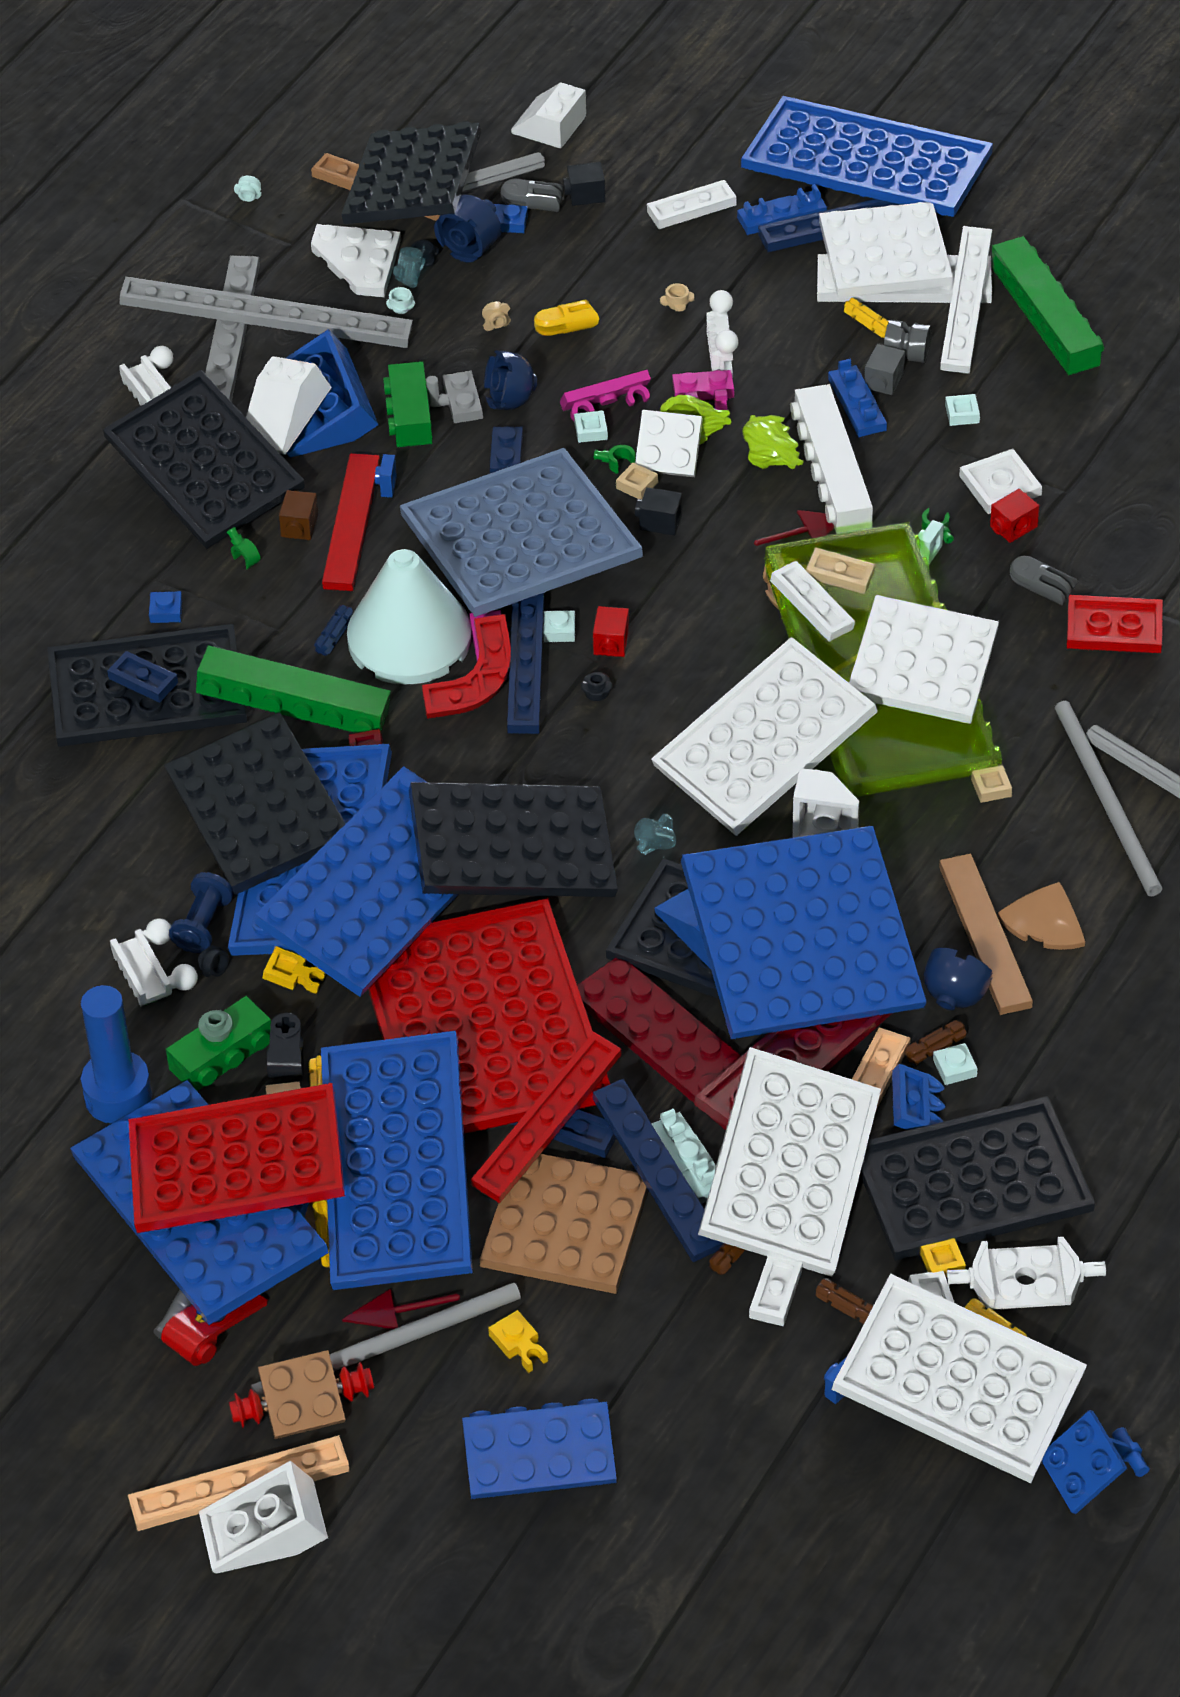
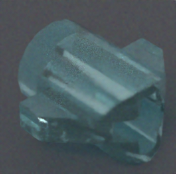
M413 247L400 249L398 265L394 266L393 270L395 279L411 288L417 286L419 273L425 263V258L422 257L423 253L419 249Z
M663 813L658 821L643 818L635 826L634 835L636 840L640 842L637 849L641 853L647 854L656 849L666 850L675 846L676 835L673 831V819L668 814Z

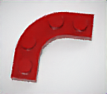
M505 614L474 618L479 659L474 669L466 676L452 681L422 685L427 719L474 710L487 703L503 686L511 663V646Z

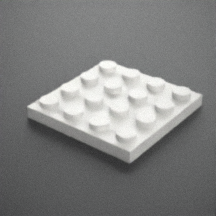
M918 202L819 213V223L838 298L953 286V274L932 203Z
M876 595L849 684L873 703L971 724L999 622Z

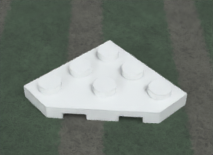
M317 224L311 241V249L317 257L321 256L327 262L328 268L340 279L344 278L350 284V289L356 295L385 297L400 246L401 233L398 231Z

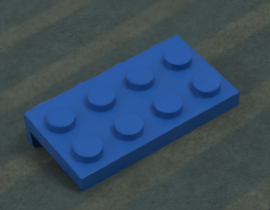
M584 1399L573 1406L563 1407L561 1403H548L537 1410L527 1411L525 1407H512L501 1414L491 1415L489 1411H476L470 1413L469 1417L462 1418L471 1499L616 1483L607 1402L599 1403L597 1399Z

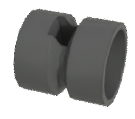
M889 320L884 346L904 350L908 361L925 363L930 346L931 326L914 323L911 327H908L906 322Z

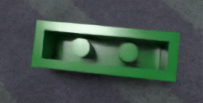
M423 362L388 365L389 377H383L385 395H391V397H386L387 415H393L392 418H388L389 435L396 436L397 447L432 444L431 420Z
M247 996L224 1010V1012L231 1016L233 1023L232 1031L225 1040L221 1042L208 1041L200 1033L198 1027L166 1048L169 1070L182 1083L188 1080L195 1090L198 1091L204 1086L211 1085L216 1078L228 1070L236 1068L243 1060L268 1046L270 1043L271 1019Z

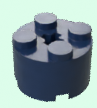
M461 195L455 213L440 215L434 224L435 236L442 247L446 245L452 251L450 255L455 259L463 262L477 260L501 236L500 221L495 213L496 207L490 200H481L472 195Z

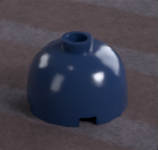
M496 350L494 351L497 354L496 357L490 356L485 370L484 388L490 389L492 397H486V401L492 409H516L525 404L532 391H535L537 376L533 373L528 360L522 355L510 351Z
M936 948L932 950L924 971L926 988L937 999L936 1003L947 1010H954L955 1007L965 1008L978 1003L991 984L993 978L992 970L985 963L971 955H968L966 960L955 957L957 950Z

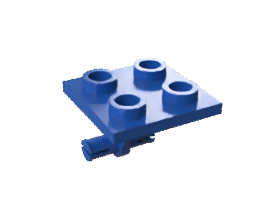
M1091 1410L1085 1413L1047 1448L1042 1460L1067 1506L1074 1514H1077L1127 1469L1124 1462L1130 1464L1135 1475L1138 1477L1144 1476L1150 1470L1141 1456L1142 1449L1140 1445L1132 1441L1126 1428L1116 1429L1112 1433L1114 1439L1109 1438L1094 1411Z

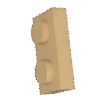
M815 547L806 571L818 582L865 594L874 574L875 564Z

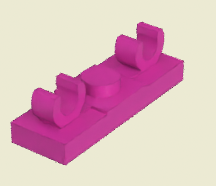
M648 370L590 385L564 393L560 404L563 411L572 409L570 416L574 421V414L578 413V409L594 412L592 404L608 405L617 401V397L626 393V402L629 406H633L635 403L634 393H639L645 403L650 398V393L646 386L651 378Z

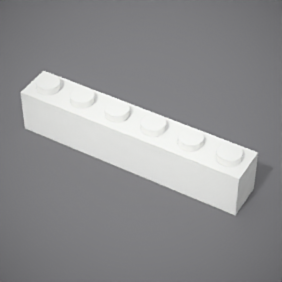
M830 384L796 389L795 402L790 403L791 416L793 420H798L797 431L800 441H805L804 452L806 460L812 461L811 473L813 480L819 482L818 494L820 501L826 502L825 514L827 522L834 524L836 534L872 529L873 506Z

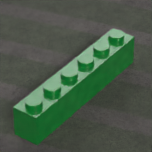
M1024 236L992 245L991 268L1066 373L1072 375L1100 366L1101 353L1104 351L1102 339L1100 336L1095 335L1090 328L1087 318L1082 317L1077 310L1075 302L1065 294L1062 284L1052 276L1049 266L1046 263L1044 264L1038 257L1035 247L1030 246Z
M209 645L197 670L196 693L269 712H280L282 715L354 733L376 729L381 731L389 711L390 690Z

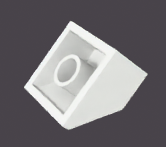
M560 82L540 94L511 129L512 134L561 149L586 117L585 90Z
M800 768L793 796V838L858 828L859 800L832 772Z

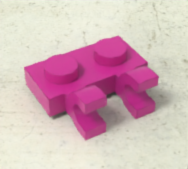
M731 370L672 374L674 396L689 395L699 400L714 399L716 410H728L726 400L727 398H734Z

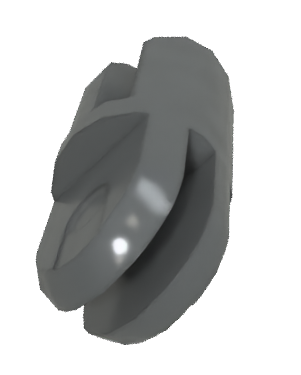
M510 179L504 182L501 187V198L507 205L528 206V209L558 212L564 187L558 183Z
M1025 555L1017 557L1010 566V576L1016 584L1061 606L1078 583L1076 578L1033 557Z

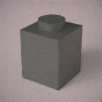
M880 344L876 345L865 366V383H867L870 390L893 395L904 374L905 351Z

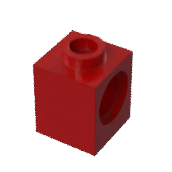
M1017 489L991 505L990 527L996 534L1001 535L1011 543L1038 527L1039 504L1021 489Z
M598 606L593 630L594 655L625 657L629 634V609Z

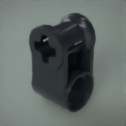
M281 1013L271 1021L270 1043L267 1051L268 1078L303 1077L304 1055L301 1024L299 1018L292 1013Z

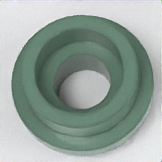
M212 1010L205 1013L198 1023L200 1033L211 1042L225 1040L233 1028L231 1016L221 1010Z

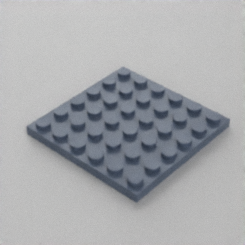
M565 448L400 505L402 517L474 617L643 557L642 546Z

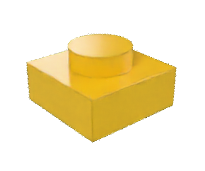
M955 1238L921 1246L920 1255L928 1272L944 1271L947 1277V1270H962L966 1267Z

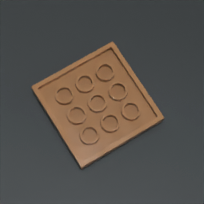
M540 1154L501 1203H498L480 1257V1267L617 1294L648 1189L638 1172Z

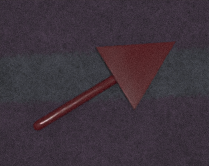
M797 510V514L804 527L757 539L754 541V545L759 546L805 532L809 533L817 545L834 529V524L827 522L825 513Z
M389 1289L343 1318L342 1321L396 1329L398 1328L395 1315L397 1313L458 1301L461 1297L459 1294H452L394 1307L391 1290Z

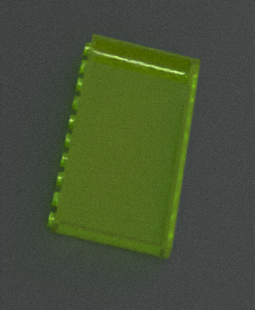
M909 522L766 546V573L789 639L791 637L794 638L848 683L876 595L946 610L945 604L943 602L939 603L936 581L930 579L928 560L926 556L922 557L920 553L919 536L917 533L913 534ZM815 547L875 564L874 574L865 594L818 582L855 620L853 630L830 642L770 581L772 572L794 561H797L806 570ZM980 697L978 698L971 724L874 703L878 712L830 753L838 779L855 797L970 777L974 770L995 767L1002 763L1000 748L994 746L992 742L991 725L989 721H984L983 705Z

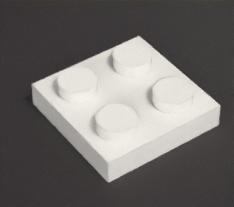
M642 410L635 464L655 473L695 477L703 422L702 416Z
M1014 449L960 467V478L987 514L991 513V505L1017 489H1021L1031 499L1042 495L1041 484Z

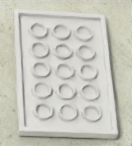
M791 637L651 758L657 769L737 836L797 783L800 768L812 770L875 715L878 710L871 700Z
M750 1047L745 1058L698 1235L767 1257L771 1256L801 1262L802 1268L832 1277L836 1270L881 1089Z
M890 1274L833 1383L832 1390L1024 1481L1032 1483L1087 1365Z

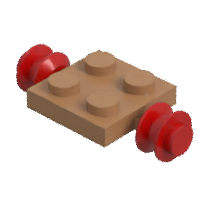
M327 1350L258 1367L264 1396L260 1400L259 1394L253 1389H250L248 1397L242 1399L237 1393H234L235 1400L229 1402V1408L233 1423L240 1422L242 1428H244L246 1420L252 1418L257 1424H260L264 1416L263 1409L264 1412L268 1411L274 1439L345 1422L339 1393L343 1391V1395L351 1402L354 1399L355 1393L362 1392L366 1398H369L368 1390L374 1389V1383L370 1368L363 1369L361 1362L358 1363L357 1371L349 1372L343 1366L339 1378L335 1379L329 1351Z

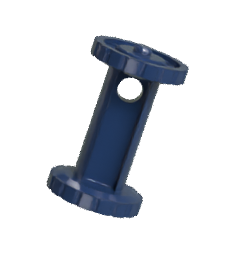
M209 872L195 875L191 882V890L196 898L186 919L174 921L169 929V937L172 942L179 948L191 953H201L211 945L212 936L207 930L217 906L229 904L234 895L231 884L226 879Z

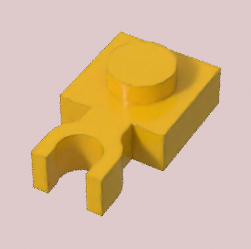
M276 946L263 971L262 979L291 990L294 989L296 983H299L306 990L317 994L320 983L313 982L311 978L323 981L326 973L317 967H306V959L296 953Z
M518 1310L488 1327L489 1336L509 1359L519 1354L522 1365L528 1373L533 1371L530 1357L540 1358L543 1364L548 1362L547 1352L540 1345L535 1344L538 1342V1333Z

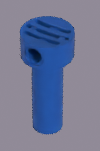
M101 985L88 990L81 1000L91 1057L90 1061L83 1068L81 1084L86 1108L89 1113L104 1123H114L150 1102L152 1091L146 1063L140 1056L131 1052L122 996L117 989Z

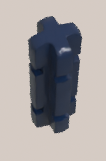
M340 605L334 613L335 615L331 617L321 632L322 635L314 643L315 651L318 654L321 653L324 656L330 654L334 648L333 645L338 642L347 628L346 625L349 624L350 618L353 615L351 607Z

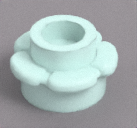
M242 176L238 184H235L234 191L240 199L250 202L260 198L261 183L253 176Z
M398 287L390 291L386 304L395 313L404 314L414 307L415 301L409 289Z

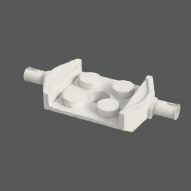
M1058 1237L1057 1245L999 1249H988V1242L982 1241L973 1265L969 1267V1270H947L948 1285L970 1283V1289L974 1288L980 1301L986 1305L987 1309L1071 1305L1079 1283L1083 1282L1084 1276H1106L1105 1261L1086 1263L1079 1261V1257L1064 1237ZM1020 1276H1029L1035 1282L1024 1285L1016 1279Z

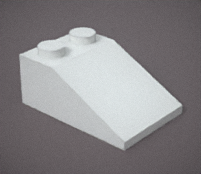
M272 356L256 379L246 418L279 454L286 455L332 387L316 364Z
M292 1461L283 1464L199 1511L211 1568L216 1574L295 1556L328 1538L314 1480Z

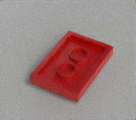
M1069 595L1067 649L1161 653L1163 600Z

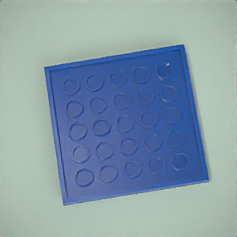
M873 826L682 855V868L731 1039L924 1008L926 998Z

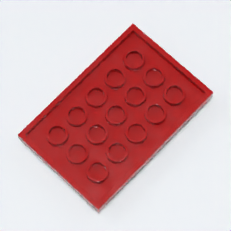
M332 1083L128 1119L134 1225L137 1233L345 1196L335 1092Z

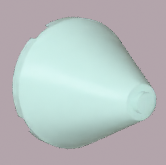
M401 549L393 552L388 557L351 616L347 628V639L350 655L358 667L363 669L365 666L375 672V678L381 681L406 685L429 682L448 674L449 666L458 659L462 662L467 656L471 647L472 631L470 618L459 601L415 552Z

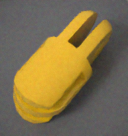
M587 300L539 311L534 317L535 330L545 336L592 328L599 322L597 312Z

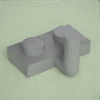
M472 371L443 375V385L446 394L440 395L438 378L436 376L427 377V396L430 407L449 405L454 423L483 419L482 407Z

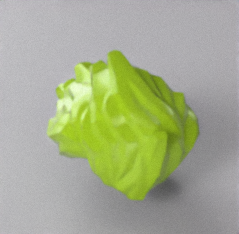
M689 395L671 397L660 407V412L702 416L703 422L699 445L707 441L708 436L723 429V425L731 424V419L728 417L730 415L729 410H716L711 404Z
M751 415L749 421L742 428L744 439L749 446L748 460L753 465L762 469L773 465H787L789 468L795 469L796 465H803V460L798 457L800 453L796 451L798 443L790 437L788 433L789 426L781 423L784 421V417L776 415L756 417Z

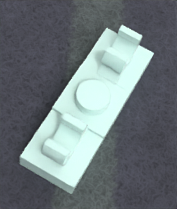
M674 1109L666 1111L660 1115L661 1120L652 1123V1126L701 1204L707 1202L716 1165L680 1112L675 1113Z

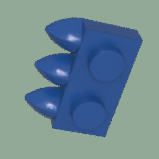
M898 1064L892 1070L894 1125L906 1130H912L944 1122L940 1117L932 1113L945 1109L943 1102L932 1093L941 1092L945 1087L936 1078L927 1073Z

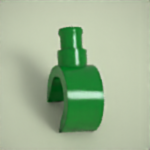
M617 445L609 451L595 450L593 456L595 460L598 459L609 463L610 470L616 474H619L618 459H627L631 464L636 461L635 451L628 445Z
M930 508L926 509L922 514V530H926L931 523L929 521ZM948 512L945 515V519L940 522L944 524L943 540L946 544L951 543L954 539L949 530L950 516Z
M235 527L227 531L233 544L231 554L234 560L243 555L246 569L260 561V554L256 546L249 539H243Z

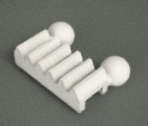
M718 290L710 297V307L713 311L707 313V337L712 371L731 370L733 378L731 361L733 360V351L738 346V337L733 331L729 330L727 312L732 308L733 298L727 291Z
M166 346L155 347L151 351L150 356L144 355L140 357L141 364L128 369L125 364L119 366L123 384H127L128 390L133 392L135 399L138 398L140 406L171 388L156 369H166L173 362V353Z
M164 919L150 921L144 931H141V929L136 930V937L120 944L116 938L110 940L115 961L117 960L120 970L123 971L125 979L128 980L129 987L133 989L134 996L138 998L140 1007L171 995L174 988L184 991L190 990L196 985L198 980L196 970L188 964L178 965L170 976H166L149 945V942L162 945L170 940L169 929L171 925Z

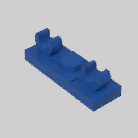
M814 184L812 185V191L804 193L802 188H798L797 195L786 196L764 202L763 198H759V205L751 206L747 201L744 203L743 209L737 210V218L746 234L750 235L758 233V226L826 211L827 206L821 198L819 189Z
M851 359L839 361L838 370L828 372V380L858 437L887 431V422L856 365L851 366Z

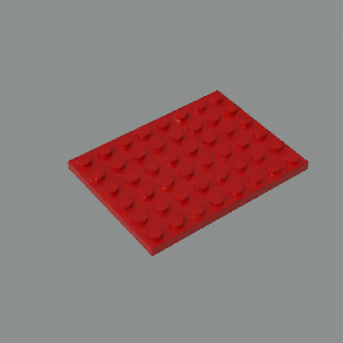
M548 898L431 923L368 989L383 1040L456 1031L459 1047L464 1134L519 1122L593 1033ZM607 1074L578 1109L596 1105L592 1099L593 1092L610 1085Z

